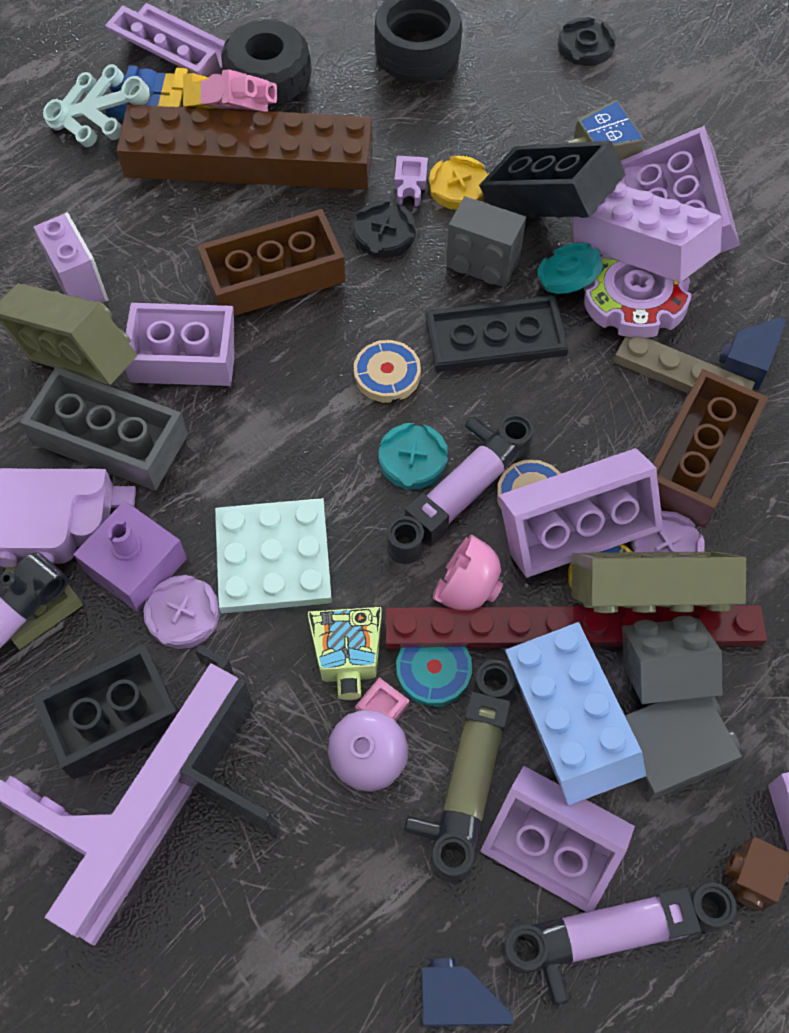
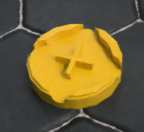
M452 156L448 161L443 162L441 160L437 162L430 170L428 188L432 198L438 204L448 209L457 210L464 196L481 202L484 201L485 196L479 184L489 173L487 174L484 170L485 166L481 162L471 157Z

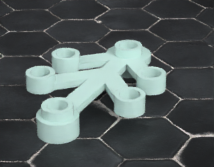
M111 64L104 68L102 76L98 81L88 72L80 74L76 84L63 101L53 99L46 104L43 116L50 128L54 130L67 128L84 147L92 146L97 140V134L88 125L81 126L73 119L85 115L101 127L102 132L109 139L116 140L120 137L122 125L115 118H108L100 110L128 102L132 105H144L150 98L149 87L140 77L132 76L123 83L121 91L102 96L109 86H118L124 77L120 69L116 65ZM83 93L87 94L82 102L77 103Z

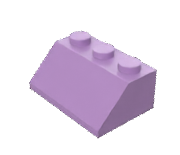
M131 303L126 334L131 340L129 344L138 356L125 369L130 383L231 386L234 365L233 306Z
M523 766L480 852L585 912L595 910L623 859L635 826L586 799L568 805L560 785Z

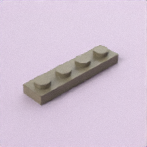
M625 337L614 359L616 364L688 394L702 369L751 390L755 384L751 380L649 338Z

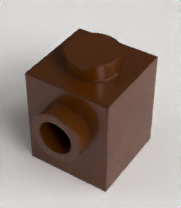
M753 836L742 844L740 853L735 851L728 862L725 874L730 876L727 889L737 894V901L752 909L761 910L762 907L767 909L777 904L789 872V853Z

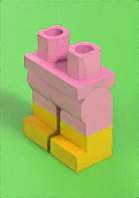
M230 69L222 70V75L213 74L210 77L194 73L183 74V107L268 111V104H273L277 101V85L258 77Z

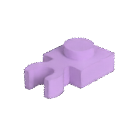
M397 156L395 188H398L397 203L399 205L403 204V198L406 196H411L415 199V206L420 205L421 190L426 189L428 158Z

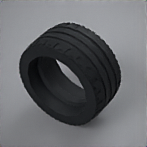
M386 0L382 3L376 14L374 33L376 56L385 72L399 80L422 83L442 78V76H445L456 66L461 51L462 21L457 6L451 0ZM420 30L431 32L439 36V38L417 43L405 41L397 36L408 31Z

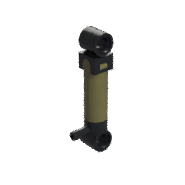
M492 659L486 661L477 671L474 692L471 694L440 823L408 816L404 826L405 832L435 840L431 865L434 873L446 882L455 883L463 880L469 874L474 861L511 703L509 700L515 685L513 669L508 663L501 660ZM490 678H496L503 683L504 688L498 691L491 690L485 685V681ZM449 848L456 849L463 855L464 863L456 868L448 867L441 859L442 852Z

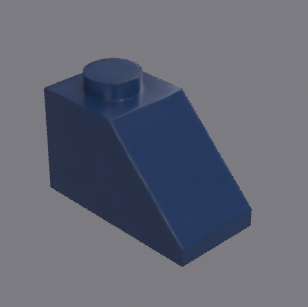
M779 317L738 331L732 344L725 342L718 360L724 363L722 369L755 382L753 388L759 390L769 370L787 319Z
M431 959L430 967H422V1027L510 1026L513 1024V1014L467 967H456V959Z

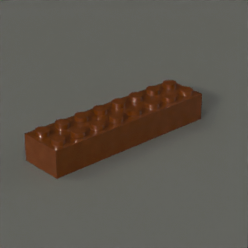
M127 105L117 154L124 177L368 190L373 144L372 117Z

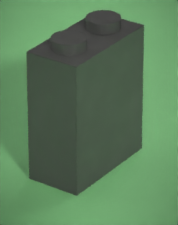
M714 696L657 702L625 715L643 754L646 776L637 779L636 782L646 802L728 769L742 757L738 738L732 730H727L720 717V706Z

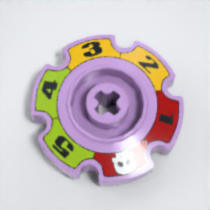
M605 255L601 256L603 268L600 275L592 283L584 287L586 292L584 305L594 321L603 328L614 326L618 329L619 335L631 338L655 337L658 335L659 328L672 330L680 324L687 313L691 299V293L687 292L690 284L689 277L682 282H677Z

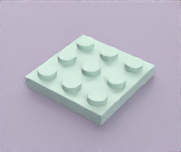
M323 498L215 508L218 597L221 614L332 603Z

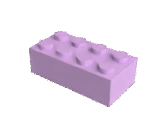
M618 183L616 189L604 199L593 215L586 218L573 217L574 243H588L591 248L597 247L602 255L677 282H682L721 252L722 216L711 213L704 208H695L682 204L675 199H665L653 195L649 191H639L627 187L623 183Z
M637 448L499 495L510 555L526 578L572 562V553L601 552L663 530L657 469Z

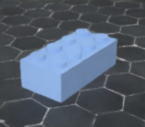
M579 622L506 649L510 666L515 674V680L568 805L646 776L642 751Z

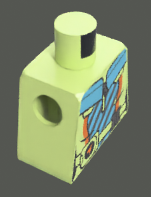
M381 607L308 612L322 681H337L338 698L341 700L360 698L361 680L373 679L377 673L382 629Z

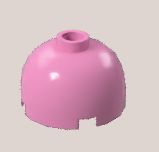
M470 535L469 538L466 537L446 566L448 571L444 580L447 582L445 583L441 578L439 579L433 593V599L446 607L457 610L479 608L486 600L491 603L494 602L503 587V583L498 581L501 566L495 551L473 535Z

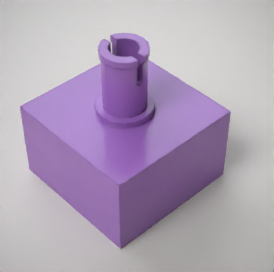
M125 500L73 554L86 575L138 613L143 609L146 600L148 601L156 585L170 578L187 560L181 541Z

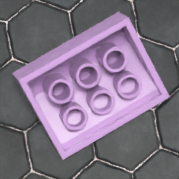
M705 126L620 161L626 175L619 183L639 191H649L653 195L665 199H675L691 207L704 208L711 213L722 216L721 252L740 246L715 150Z

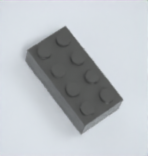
M55 367L20 421L33 445L96 469H106L107 473L154 491L157 490L188 435L181 412Z

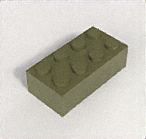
M17 283L0 300V324L31 361L53 368L58 367L111 385L138 356L129 344L131 342L129 336L115 325L111 319V311L100 301L94 302L82 299L79 296H69L58 291H49L38 286L32 287Z
M717 551L572 553L571 598L583 602V607L594 608V612L616 613L618 612V606L632 608L634 612H656V605L670 607V611L692 612L694 611V606L707 607V610L731 611V604H746V557Z

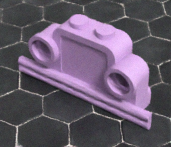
M0 468V566L14 567L26 556L35 552L42 553L53 564H62L70 561L74 557L73 554L76 552V548L79 549L110 516L111 507L117 508L124 500L134 507L135 486H113L106 469Z

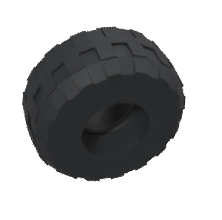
M270 19L250 21L246 25L235 29L233 34L224 43L221 53L223 70L230 69L268 80V82L277 85L276 103L268 104V106H279V104H286L292 101L295 96H298L305 89L310 80L311 57L308 43L299 31L282 21Z

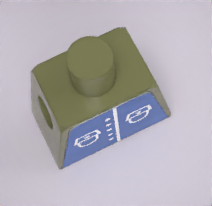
M615 100L579 118L576 124L574 139L565 143L612 141L621 161L642 152L645 139L618 100Z

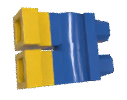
M128 66L127 74L123 75L122 82L118 86H110L111 93L121 91L123 83L129 77L138 76L149 87L150 98L144 105L183 107V74H188L189 71L188 68H176L175 74L157 73L152 69L146 68L138 71V66ZM128 102L105 109L106 116L121 118L123 124L127 105L132 104Z

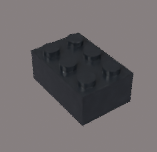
M145 643L32 697L59 764L73 780L163 736L178 714Z

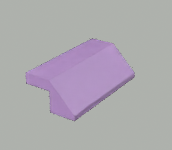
M148 3L138 13L122 6L105 25L108 31L182 68H188V71L201 76L222 75L221 53L225 41Z

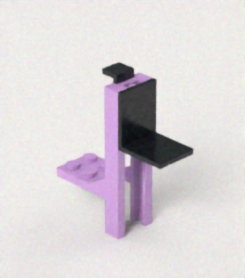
M202 645L198 646L195 653L200 663L208 667L112 814L72 816L63 807L45 796L41 798L32 792L31 788L14 777L9 776L6 782L0 780V803L85 855L45 918L73 936L81 937L94 946L192 791L272 837L278 831L271 813L210 779V776L254 705L246 683L233 676L234 672L230 661Z

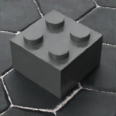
M464 196L449 223L446 267L458 273H465L482 279L489 284H496L506 288L520 260L526 217Z
M678 616L673 621L654 622L651 620H641L635 622L634 625L622 626L624 669L642 704L722 695V651L699 618Z

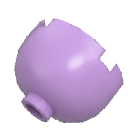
M360 710L348 714L336 724L329 737L328 756L332 770L342 782L356 790L373 792L390 786L399 777L407 764L409 747L404 731L393 718L380 711Z

